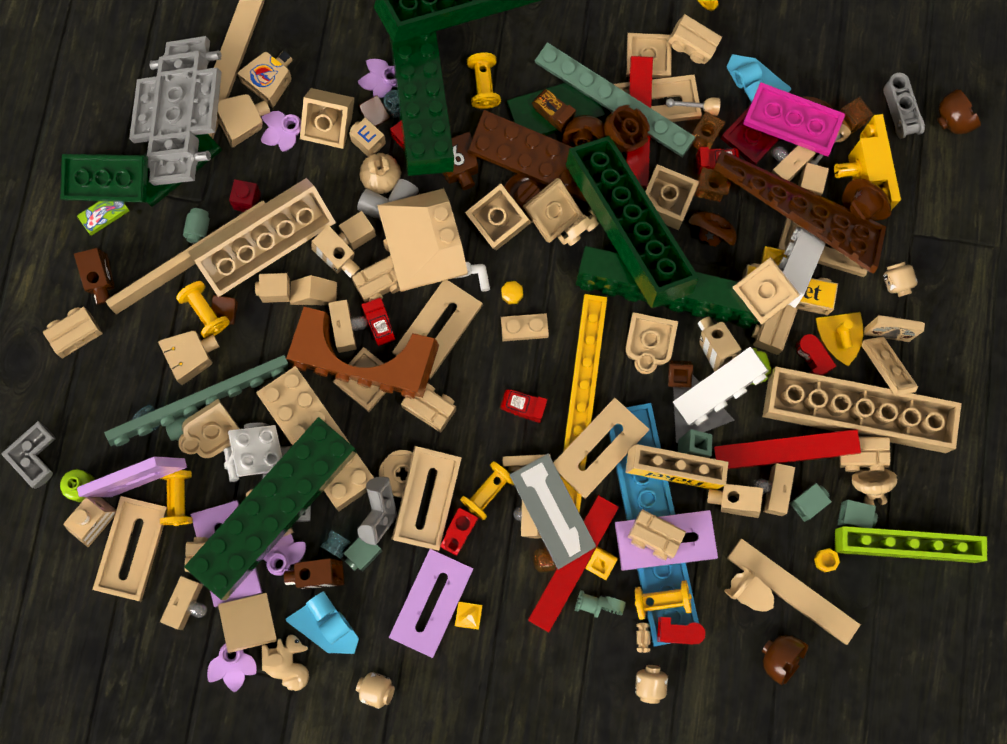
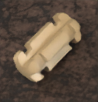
M638 623L637 644H639V648H637V651L648 653L650 652V648H648V645H650V631H648V627L650 625L649 623Z

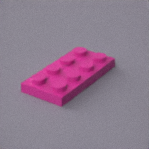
M760 82L743 125L828 157L845 114Z

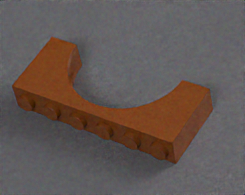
M303 307L286 358L293 364L292 367L296 366L300 371L311 369L314 370L315 374L323 377L331 374L336 376L337 380L349 382V380L358 381V385L366 388H371V385L379 387V390L390 394L393 391L401 392L403 397L415 399V396L423 398L439 348L435 338L412 333L405 348L389 362L375 367H355L339 360L332 349L330 342L331 317L324 311Z

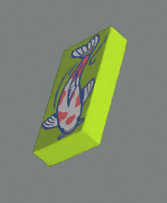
M99 201L77 215V217L92 236L129 212V209L124 202Z

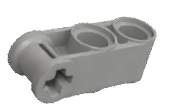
M895 73L886 83L883 91L893 118L896 134L900 139L914 133L918 135L923 134L925 124L920 114L910 80L904 73Z

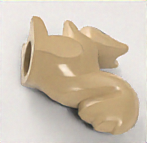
M288 635L285 645H283L281 639H278L276 648L269 649L267 645H262V671H265L273 678L283 679L282 685L287 687L288 690H301L308 683L309 671L303 664L293 663V654L308 650V647L302 645L295 635Z

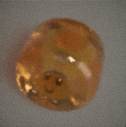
M539 548L535 550L533 556L535 569L538 572L554 571L556 565L548 549Z

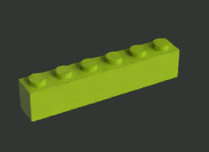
M842 526L835 529V552L979 563L987 561V537Z

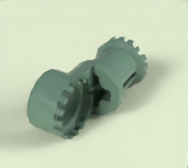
M580 590L579 599H577L578 602H576L574 611L583 610L594 614V617L598 618L602 608L610 613L612 610L614 614L616 612L617 615H623L626 602L608 596L594 597L585 594L584 590Z

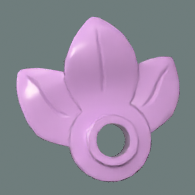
M381 59L366 60L370 73L359 79L358 84L365 90H373V96L378 95L379 98L388 96L392 88L396 87L395 79H388L391 76L395 78L394 66H389L386 61Z
M272 111L262 116V120L269 128L264 132L261 142L270 146L279 144L282 152L291 149L296 143V135L301 131V119L292 114L284 115L280 111ZM290 124L295 125L293 129H288Z
M292 534L282 537L263 558L267 562L268 571L276 576L284 575V571L289 570L291 565L301 561L306 551V543H294ZM278 560L283 561V565L280 568L276 567Z
M224 644L219 651V656L210 662L207 677L209 682H215L223 678L227 687L236 692L243 685L245 675L256 674V662L252 656L245 654L244 650L235 651V658L230 659L227 646Z

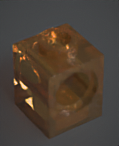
M860 97L840 110V112L845 114L842 124L850 129L851 134L866 125L873 115Z
M705 112L692 133L695 136L694 147L697 149L709 147L711 149L725 122ZM701 131H707L711 136H704Z
M702 167L698 175L697 181L699 183L694 196L721 202L723 196L728 195L731 182H728V178L716 170ZM709 182L716 183L718 188L710 187Z

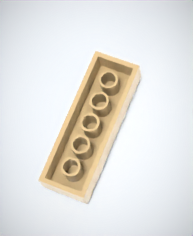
M305 178L188 252L217 296L220 297L310 240L328 225L332 226L336 222L315 186Z
M296 366L256 392L292 445L318 417L349 443ZM356 453L324 489V492L335 508L341 511L367 492L366 484L374 477Z

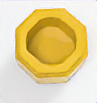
M516 281L506 282L501 288L502 300L508 305L518 304L523 298L522 286Z
M830 548L818 551L814 558L816 568L824 573L836 570L840 563L838 553Z

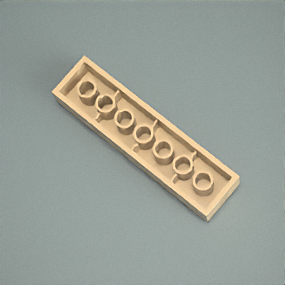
M775 367L768 378L762 417L835 432L858 429V435L861 437H889L891 443L948 453L956 449L962 403L912 393L895 396L892 390Z

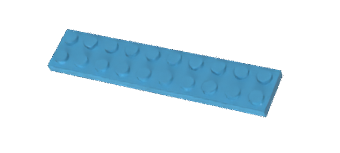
M651 403L626 407L650 429L637 444L661 449ZM616 424L609 431L611 443L623 431L622 425ZM627 454L616 466L627 521L636 520L642 509L657 517L675 515L668 481L626 473ZM686 563L637 569L643 594L681 589V581L687 580L689 592L692 595V613H686L684 606L646 611L653 647L670 644L657 642L658 617H671V624L674 625L699 623ZM648 598L646 600V604L648 606H652L654 604V600L652 598Z

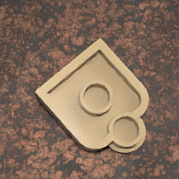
M632 313L625 352L630 359L634 360V365L638 372L650 374L657 368V365H664L671 359L678 321Z
M217 399L183 422V434L178 440V445L184 453H198L203 458H212L222 452L223 449L231 446L228 431L240 428L220 400Z

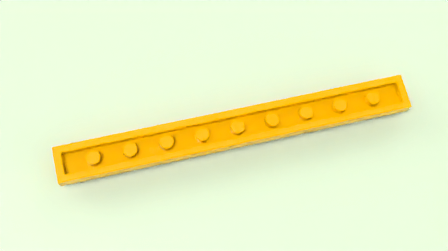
M584 294L563 452L587 428L592 420L607 297ZM587 456L578 464V468L581 471H585ZM561 477L578 512H580L582 496Z

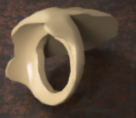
M743 566V573L736 574L731 580V588L724 590L731 599H738L742 604L749 606L753 610L763 612L774 607V596L771 589L746 566Z

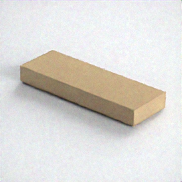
M884 336L863 341L861 346L895 396L916 392L917 384Z

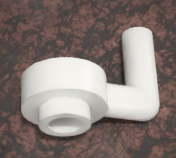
M466 262L468 275L456 278L478 273L481 291H489L490 286L486 266L484 264L471 265L469 262Z

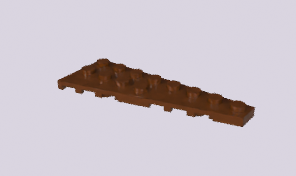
M721 151L714 170L867 271L875 273L879 266L886 226L869 218L864 220L858 219L848 208L726 151Z

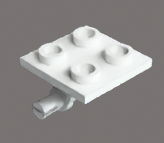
M276 425L228 431L231 447L223 449L226 460L224 467L228 470L230 482L238 481L241 476L268 473L282 458Z

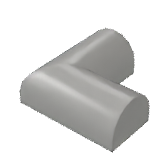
M404 179L398 180L389 198L367 188L359 199L357 209L381 221L377 205L416 196L419 190L414 184Z
M37 421L1 454L32 488L36 489L44 485L53 475V472L37 455L56 438L42 423Z
M376 477L369 480L366 484L372 510L357 531L361 540L371 545H377L397 517L389 477Z

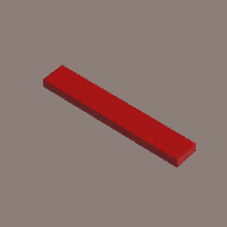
M631 56L629 95L651 108L653 57ZM647 136L649 139L642 147L626 153V162L642 188H647L650 136Z
M858 429L714 447L716 460L728 462V469L861 454Z
M599 495L583 521L596 548L619 508ZM596 548L562 568L556 569L530 615L529 622L548 633L550 632Z

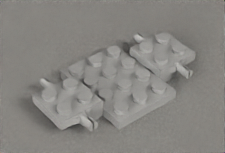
M206 36L166 42L164 55L159 57V60H151L149 63L151 70L158 69L157 76L137 79L129 139L133 143L149 141L147 151L148 168H150L149 182L154 186L195 181L197 163L199 161L211 160L209 151L198 152L199 139L195 135L215 133L222 72L217 67L207 69V65L210 61L221 60L222 55L219 50L209 52L210 40Z

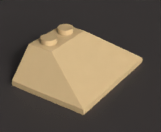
M444 188L377 205L401 292L468 275L461 240L450 201Z

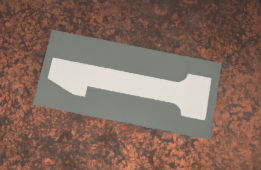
M549 454L510 474L557 569L596 548Z

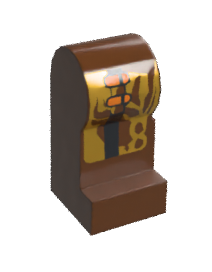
M544 89L532 102L534 109L561 133L566 129L568 123L575 118L576 110L572 106L564 104L560 99H557L547 89Z

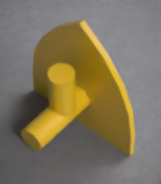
M861 313L815 318L821 341L826 349L838 361L849 366L857 356L862 345L863 322Z

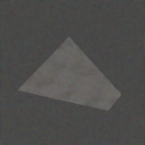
M693 374L691 388L700 383ZM673 387L674 401L691 388ZM674 405L676 443L690 429L706 432L734 421L723 408L717 413L713 410L707 414L709 419L699 426L696 424L688 425Z

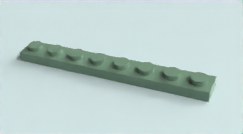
M548 42L535 59L537 65L611 112L623 105H630L629 108L634 110L636 108L645 115L650 125V131L647 132L648 136L682 158L694 142V135Z
M284 355L110 429L104 432L110 446L124 445L130 441L129 438L147 435L153 431L152 428L159 425L168 426L175 422V418L182 415L185 417L191 416L198 411V408L207 406L217 399L220 400L226 396H237L242 392V389L249 386L251 388L258 387L264 383L265 379L273 377V379L280 377L288 370V362Z

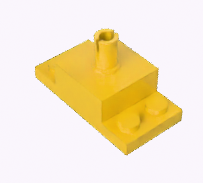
M883 114L874 115L861 132L859 142L848 155L849 163L835 164L834 173L838 172L835 174L836 178L852 176L853 180L861 178L878 185L887 194L892 210L899 203L901 197Z

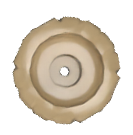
M384 153L372 154L363 161L360 167V181L365 188L378 194L388 193L394 189L400 179L401 169L396 159L391 155Z
M870 468L861 469L852 475V484L858 491L866 494L863 500L865 504L875 506L874 500L877 498L879 504L884 505L887 503V498L884 494L890 492L896 486L897 475L888 469H884V472H870Z

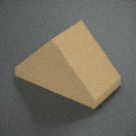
M312 275L291 281L290 305H328V303L337 301V282Z

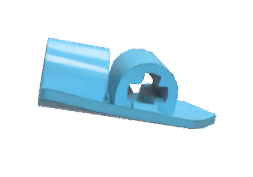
M732 54L726 66L736 85L745 90L751 103L760 82L786 92L791 90L790 86L756 58Z
M324 591L286 618L289 624L327 653L355 654L359 637L346 618L340 612H337Z

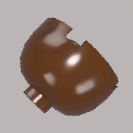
M956 89L943 98L939 105L941 117L937 118L943 130L948 128L954 134H966L981 126L977 113H973L971 109L972 104L962 90Z
M630 105L619 106L606 118L604 124L605 137L609 136L619 151L626 153L642 147L648 141L647 132L650 131V125L645 115L637 108L635 110L629 108Z
M577 116L568 123L563 133L562 143L576 147L604 138V123L594 116Z
M790 635L779 636L774 642L769 640L762 650L765 653L763 665L766 673L783 686L799 668L798 663L801 658L804 659L809 645Z

